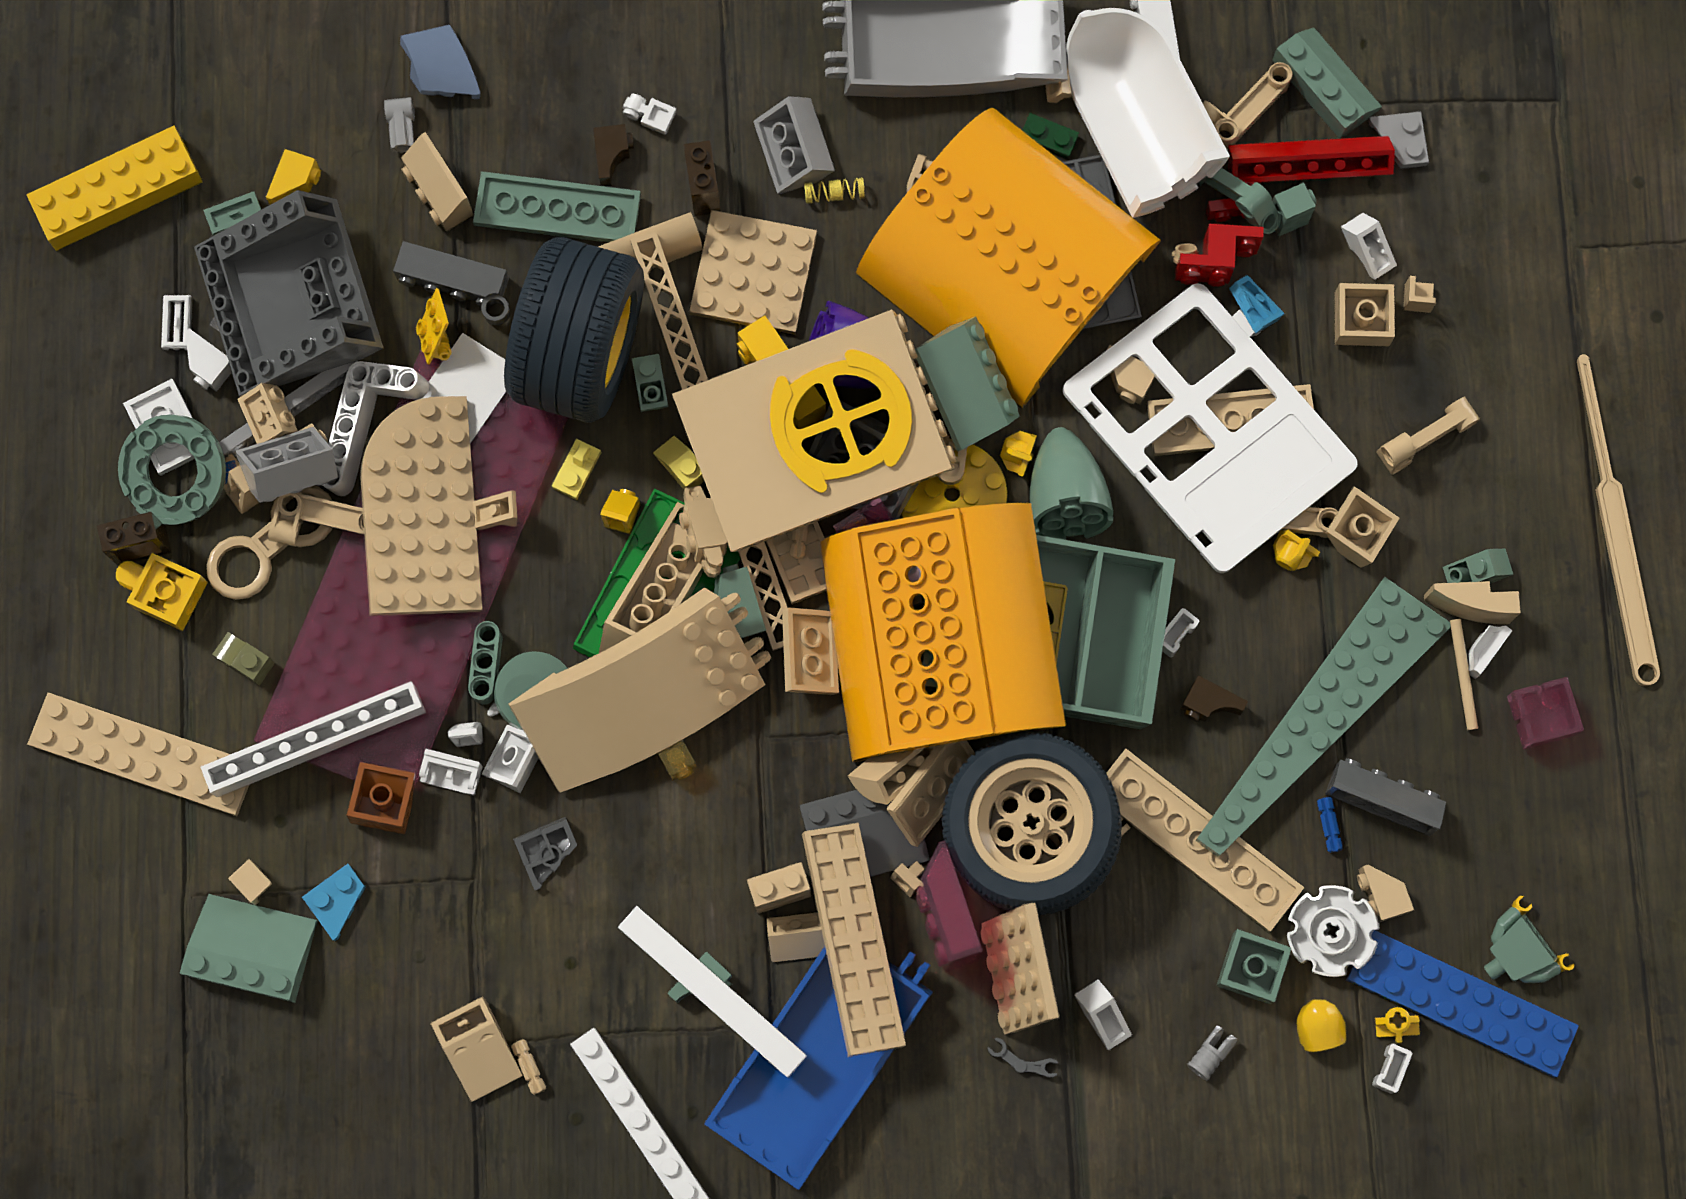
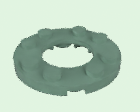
M160 415L147 419L134 432L128 435L119 455L118 476L124 495L128 496L138 513L152 512L162 524L174 525L194 521L206 514L215 505L225 484L226 464L218 440L202 423L183 415ZM175 442L184 445L189 449V452L197 462L198 474L196 481L190 490L180 496H169L161 493L154 487L149 477L148 465L151 455L158 447L165 443Z

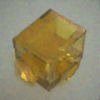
M683 740L658 752V756L672 781L677 778L682 780L694 772L692 769L697 767Z

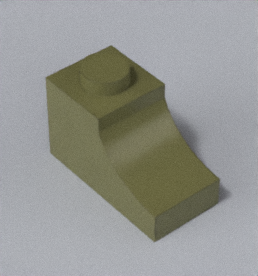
M227 632L212 654L259 686L275 664L270 657Z

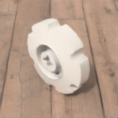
M1322 886L1319 888L1320 894L1314 898L1311 894L1306 893L1294 905L1289 915V921L1294 922L1295 929L1287 933L1288 942L1294 956L1300 963H1305L1308 960L1313 963V972L1329 977L1347 975V967L1349 965H1354L1356 969H1361L1374 955L1378 942L1371 938V934L1373 931L1379 930L1378 918L1366 899H1361L1358 902L1353 899V890L1342 886ZM1331 924L1340 929L1336 932V938L1327 935V932L1330 931L1329 925Z

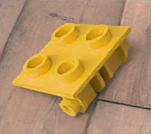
M437 288L432 298L428 299L425 314L422 319H419L416 326V333L421 341V350L425 355L428 365H430L433 358L443 361L448 360L452 353L445 332L449 322L439 289Z

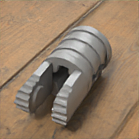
M1218 1025L1202 1044L1197 1054L1187 1064L1195 1074L1208 1081L1215 1068L1219 1066V1063L1223 1061L1238 1041L1233 1035H1229L1218 1050L1215 1049L1214 1046L1223 1034V1029Z

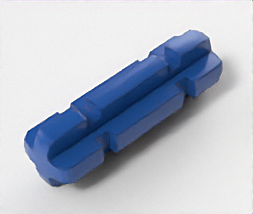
M1331 797L1321 798L1317 803L1319 812H1322L1320 817L1325 838L1327 837V850L1329 852L1341 851L1343 846L1341 838H1338L1340 833L1336 814L1332 810L1334 809L1333 800Z

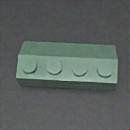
M1315 28L1296 33L1276 48L1273 62H1282L1291 68L1292 78L1290 82L1339 139H1342L1382 108Z

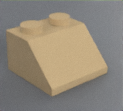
M1353 487L1325 533L1341 555L1361 568L1373 563L1398 522L1399 517L1356 487Z

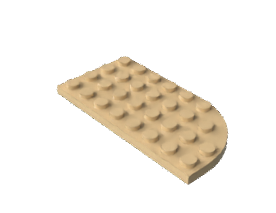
M467 396L419 399L398 408L381 422L371 436L362 459L361 491L370 616L481 612L482 610L477 531L474 527V491Z

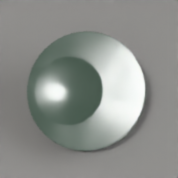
M526 652L512 658L500 670L494 685V699L501 716L513 727L523 730L508 704L552 673L557 674L568 668L556 657L543 652Z

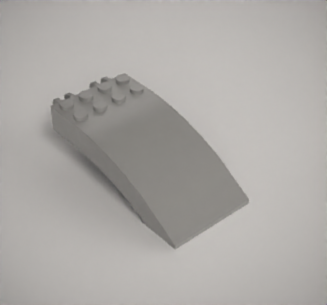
M840 0L822 3L823 11L841 13V17L832 16L824 18L823 26L842 29V51H830L824 54L826 62L843 63V67L826 68L825 77L844 79V96H959L1003 92L1067 81L1063 0Z

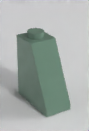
M738 564L722 568L723 574L716 576L714 593L721 600L732 593L739 594L741 598L740 603L729 610L728 614L739 607H745L748 611L747 617L735 625L740 637L744 638L766 631L748 568L739 569Z

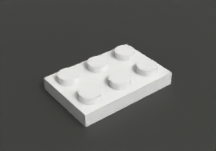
M173 379L123 403L136 429L147 419L160 415L174 414L193 418ZM175 442L163 444L151 455V460L160 476L195 459L189 452V449Z

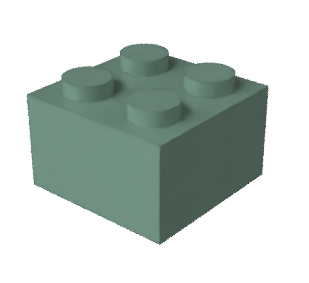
M1237 929L1233 932L1216 986L1267 1004L1274 1003L1291 947Z

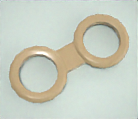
M314 485L298 492L299 494L332 501L330 495L319 486ZM277 497L274 500L273 507L271 510V521L274 517L276 504L279 497ZM271 522L251 538L243 535L229 537L218 543L211 551L206 565L207 578L213 589L222 596L235 600L250 598L259 593L268 583L272 571L271 559L288 546L268 540ZM320 525L316 531L310 534L298 535L296 546L315 545L324 540L333 527ZM244 547L251 549L257 554L260 561V570L257 578L245 587L234 588L227 586L219 576L218 566L221 558L233 548Z

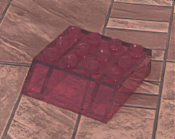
M945 841L939 842L921 878L920 887L917 888L916 901L920 913L926 912L925 928L930 940L935 939L936 941L934 955L939 967L944 966L947 972L977 962L982 949Z

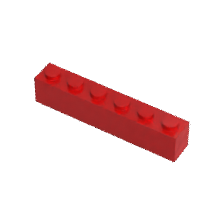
M1389 136L1228 145V154L1230 156L1228 159V172L1243 182L1390 175L1394 172L1395 149Z

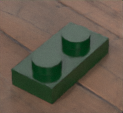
M1029 113L1022 130L1047 151L1069 159L1079 136V132L1032 113Z

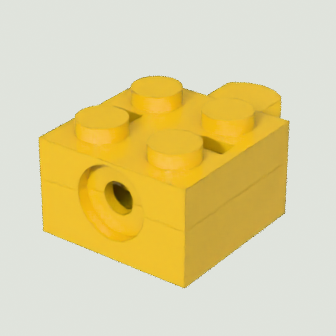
M151 553L145 567L132 561H125L116 570V579L119 584L132 591L127 600V603L132 608L181 631L184 630L208 583L201 575L154 553Z

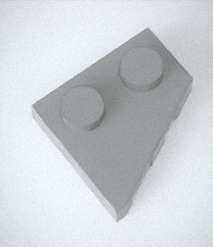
M1421 112L1369 118V126L1371 128L1374 127L1379 136L1390 137L1395 149L1394 160L1400 168L1428 165L1429 159Z

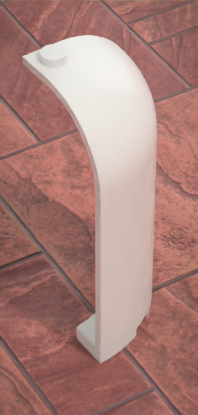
M1106 8L1094 11L1086 10L1079 13L1070 31L1066 45V62L1069 70L1073 100L1132 218L1164 208L1163 202L1177 195L1182 199L1198 189L1196 183L1205 176L1212 178L1230 156L1172 43L1160 27L1143 15L1126 9Z

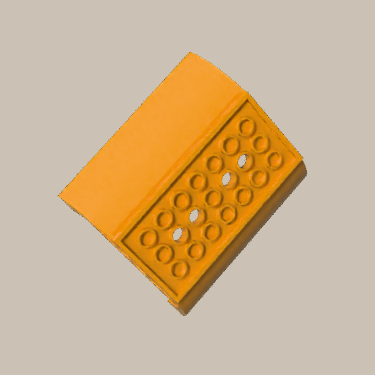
M1031 503L990 504L948 509L851 528V530L832 535L820 542L852 762L865 761L873 756L1019 731H1040L1066 726ZM917 566L921 571V577L918 581L911 582L908 577L909 570ZM918 594L923 595L925 598V605L921 610H916L912 604L914 597ZM929 650L933 653L934 660L930 666L926 667L921 662V655ZM931 678L935 679L938 683V689L932 695L928 694L925 690V684Z

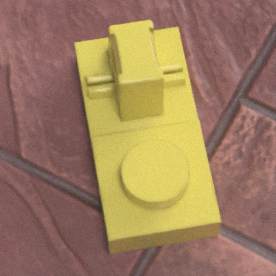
M576 439L552 484V488L577 500L601 454V450Z

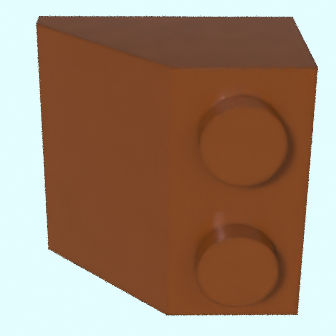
M360 762L347 812L349 822L351 824L405 834L412 808L416 774Z

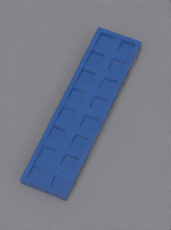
M1378 931L1372 932L1371 938L1378 942L1374 955L1361 969H1356L1352 965L1346 979L1347 981L1551 1077L1556 1078L1579 1025Z

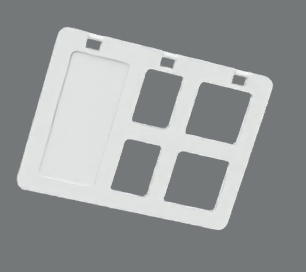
M1202 284L1191 285L1071 377L1063 387V394L1068 401L1083 415L1093 430L1130 473L1139 480L1149 495L1186 538L1195 545L1211 567L1219 573L1230 571L1352 474L1357 467V459ZM1198 309L1234 349L1235 354L1195 385H1189L1155 347L1153 340L1190 311ZM1131 356H1136L1148 367L1155 378L1173 397V402L1136 431L1127 433L1091 392V387ZM1245 370H1252L1275 396L1276 401L1239 430L1230 432L1209 409L1206 401ZM1091 403L1101 414L1096 419L1085 408ZM1189 417L1213 443L1214 449L1175 480L1169 481L1146 456L1144 449L1182 419ZM1145 467L1156 477L1151 483L1140 472ZM1201 531L1212 542L1206 548L1196 537Z

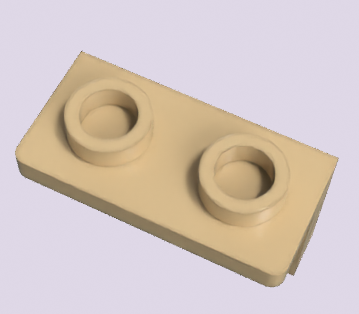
M261 383L238 398V402L257 444L282 437L285 434L298 432L295 426V418L288 410L284 401V393L277 385Z

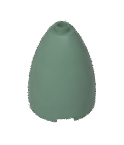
M1064 427L1053 429L1046 436L1040 447L1031 477L1030 503L1036 535L1066 540V536L1083 534L1086 539L1105 531L1113 523V506L1105 478L1089 449L1072 431Z

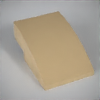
M1490 581L1436 583L1424 594V600L1448 614L1475 622L1510 624L1520 614L1519 591L1491 592Z

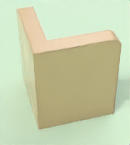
M1409 276L1405 283L1403 310L1430 313L1436 304V298H1433L1434 284L1416 282V276Z
M248 859L228 879L250 903L257 905L260 902L257 898L272 883L261 872L262 870L253 861Z

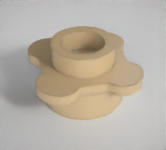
M1187 243L1177 245L1175 251L1172 252V256L1175 257L1173 262H1178L1180 253L1199 254L1197 247Z

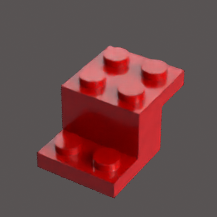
M1209 224L1203 240V255L1180 253L1175 269V280L1187 285L1197 284V282H1208L1211 286L1228 284L1235 268V253L1240 257H1250L1253 254H1257L1263 240L1264 227Z

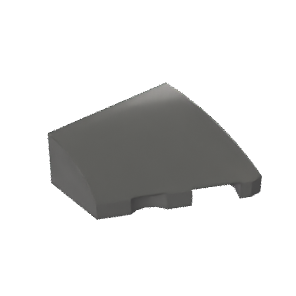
M565 817L513 838L534 890L542 886L547 877L559 867L561 861L577 846Z

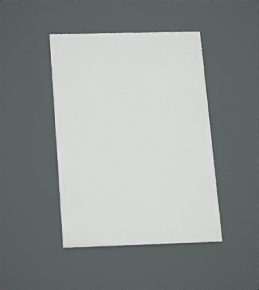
M462 333L451 349L450 358L441 363L429 380V390L421 399L428 397L467 396L471 443L506 392L504 386L505 359Z

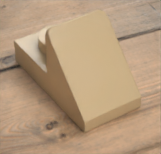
M511 490L473 501L474 527L478 530L497 525L516 527V491Z

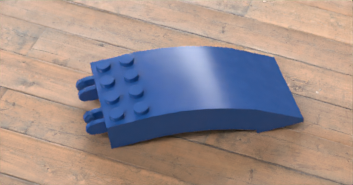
M825 946L772 1024L807 1057L787 1078L755 1049L704 1123L707 1127L798 1190L894 1051V1049L848 1057ZM909 952L899 968L888 961L904 1035L933 992L919 983L930 967L928 963L924 962V964H921L914 978L905 973L916 956L912 952Z

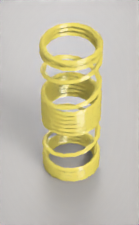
M863 178L855 179L853 196L846 179L843 180L842 186L840 179L835 181L829 180V199L822 181L819 183L817 199L812 182H805L806 203L813 202L812 192L815 201L818 203L821 183L827 201L843 200L845 182L850 198L853 200L856 181L858 182L859 198L864 199Z

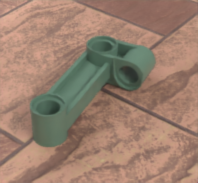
M1223 168L1212 178L1205 176L1196 183V185L1201 186L1205 182L1235 201L1236 206L1243 213L1247 222L1252 226L1264 227L1265 234H1270L1278 228L1281 220L1280 214L1273 204L1269 192L1259 183L1255 182L1250 186Z

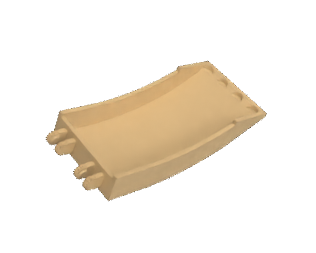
M703 588L634 635L557 674L552 673L508 704L559 792L618 772L674 745L719 718L765 685L758 669L770 661L771 656L769 652L762 651L751 658V655L764 646L762 638L756 637L744 644L735 628L736 624L747 617V609L739 607L728 614V611L741 601L738 593L727 595V597L721 600L718 595Z

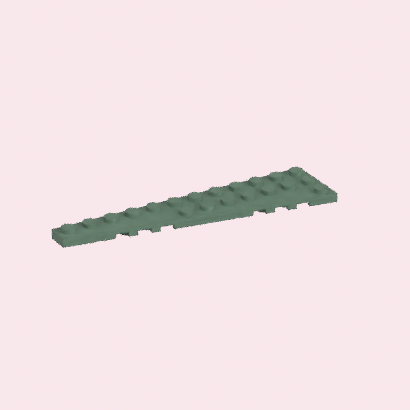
M1384 577L1195 841L1219 857L1451 628L1450 622Z

